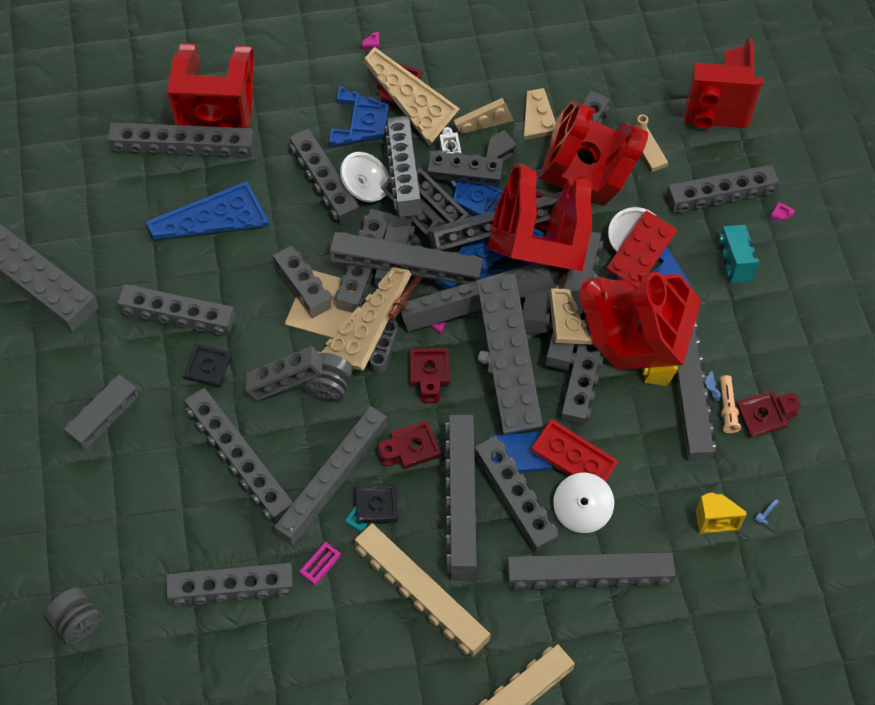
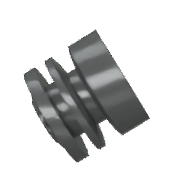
M319 353L322 355V375L306 381L305 389L308 393L321 400L329 402L341 401L347 390V383L350 381L353 366L349 361L338 355Z
M74 587L63 592L51 602L45 611V618L54 628H58L59 635L63 637L67 644H74L87 637L96 629L102 620V614L92 603H89V599L80 588Z

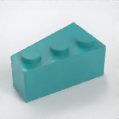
M745 225L723 226L722 232L719 234V244L723 246L722 259L723 261L726 260L725 272L726 276H729L730 283L753 281L759 264L758 258L754 259L752 253H755V249L749 245L751 239Z

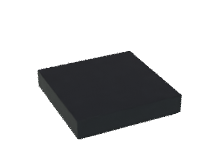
M195 343L183 378L221 388L232 352Z
M395 484L355 485L357 523L398 522Z

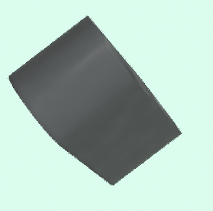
M389 318L369 358L370 370L374 374H383L388 367L398 338V324L394 319ZM376 361L382 362L381 364H375Z

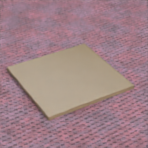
M312 270L314 276L320 278L323 288L332 295L331 309L311 318L296 297L285 325L333 339L339 333L341 325L352 312L337 309L335 294L337 290L341 289V278Z

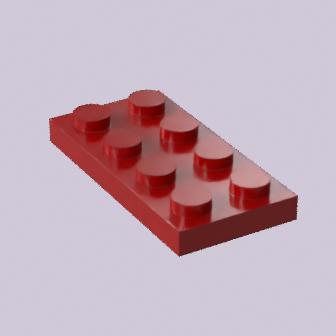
M646 210L607 266L606 271L620 280L628 279L637 289L640 285L637 274L651 271L678 229Z
M553 419L550 420L530 450L569 476L577 473H591L600 477L605 482L619 462Z

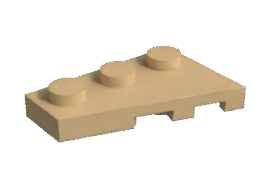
M545 89L527 91L524 140L552 135L556 121Z
M503 98L454 120L461 134L514 121Z
M551 288L549 298L555 343L592 345V336L588 334L587 325L578 313L579 308L570 290Z

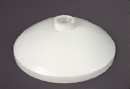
M354 152L343 160L340 167L341 179L346 189L354 197L365 202H376L386 195L381 187L387 181L389 175L384 165L377 158L365 152Z
M631 207L620 211L614 216L609 225L608 238L616 252H618L647 209Z
M577 473L567 477L560 483L554 495V511L558 520L563 526L573 532L592 533L601 529L609 521L614 510V497L610 487L603 479L591 473ZM582 498H586L588 500V504L582 505L580 503V500Z

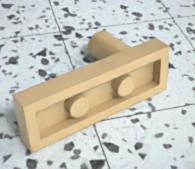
M639 115L635 126L648 132V140L642 153L644 161L651 172L667 167L668 161L647 127L648 117L646 115Z

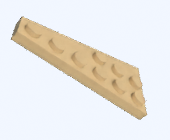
M374 47L363 62L406 116L409 115L410 122L429 146H431L460 108Z
M393 267L379 282L378 289L372 295L369 294L365 298L366 302L361 308L357 307L341 325L339 333L333 339L330 338L326 342L327 346L321 353L338 355L349 361L353 369L363 371L389 320L388 314L392 310L394 302L397 298H400L411 276L409 270Z

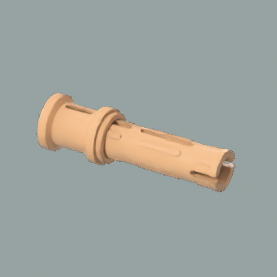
M725 375L719 378L723 401V410L721 412V416L724 418L723 431L725 433H736L741 430L737 417L739 411L735 407L732 377Z

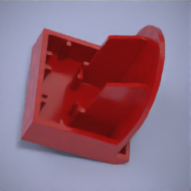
M748 38L744 46L725 51L724 65L694 64L684 106V124H694L701 129H707L712 126L746 128L751 124L764 78L754 77L753 39Z

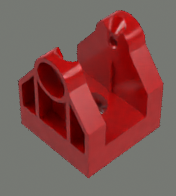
M181 43L179 50L173 57L168 86V97L175 125L250 129L253 105V47L236 45L235 52L229 61L227 77L199 76L200 56L196 55L197 44Z
M572 100L557 118L539 179L563 189L568 178H589L592 184L591 201L605 206L624 186L633 167L644 151L648 140V132L625 121L617 130L590 120L595 113V109ZM580 149L587 150L593 157V164L583 163L578 158L577 151Z
M515 164L496 204L487 249L514 259L583 271L592 230V184L590 179L585 177L568 178L550 215L546 237L533 235L537 216V173L523 164Z
M639 273L637 276L640 285L637 289L628 279L609 281L606 278H594L583 282L580 289V302L586 313L593 343L617 370L681 366L684 364L701 299L680 274Z

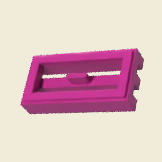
M325 542L299 571V574L316 586L338 561L341 553ZM326 549H328V550H329L328 553L319 561V563H318V564L313 568V570L308 574L307 571H308V570L311 568V566L319 559V557L326 551ZM332 554H335V555L329 560V562L322 568V570L315 576V578H313V576H314V575L318 572V570L325 564V562L332 556Z

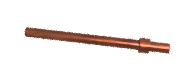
M415 276L402 296L396 299L392 310L388 314L390 319H395L398 313L403 311L407 300L423 277Z

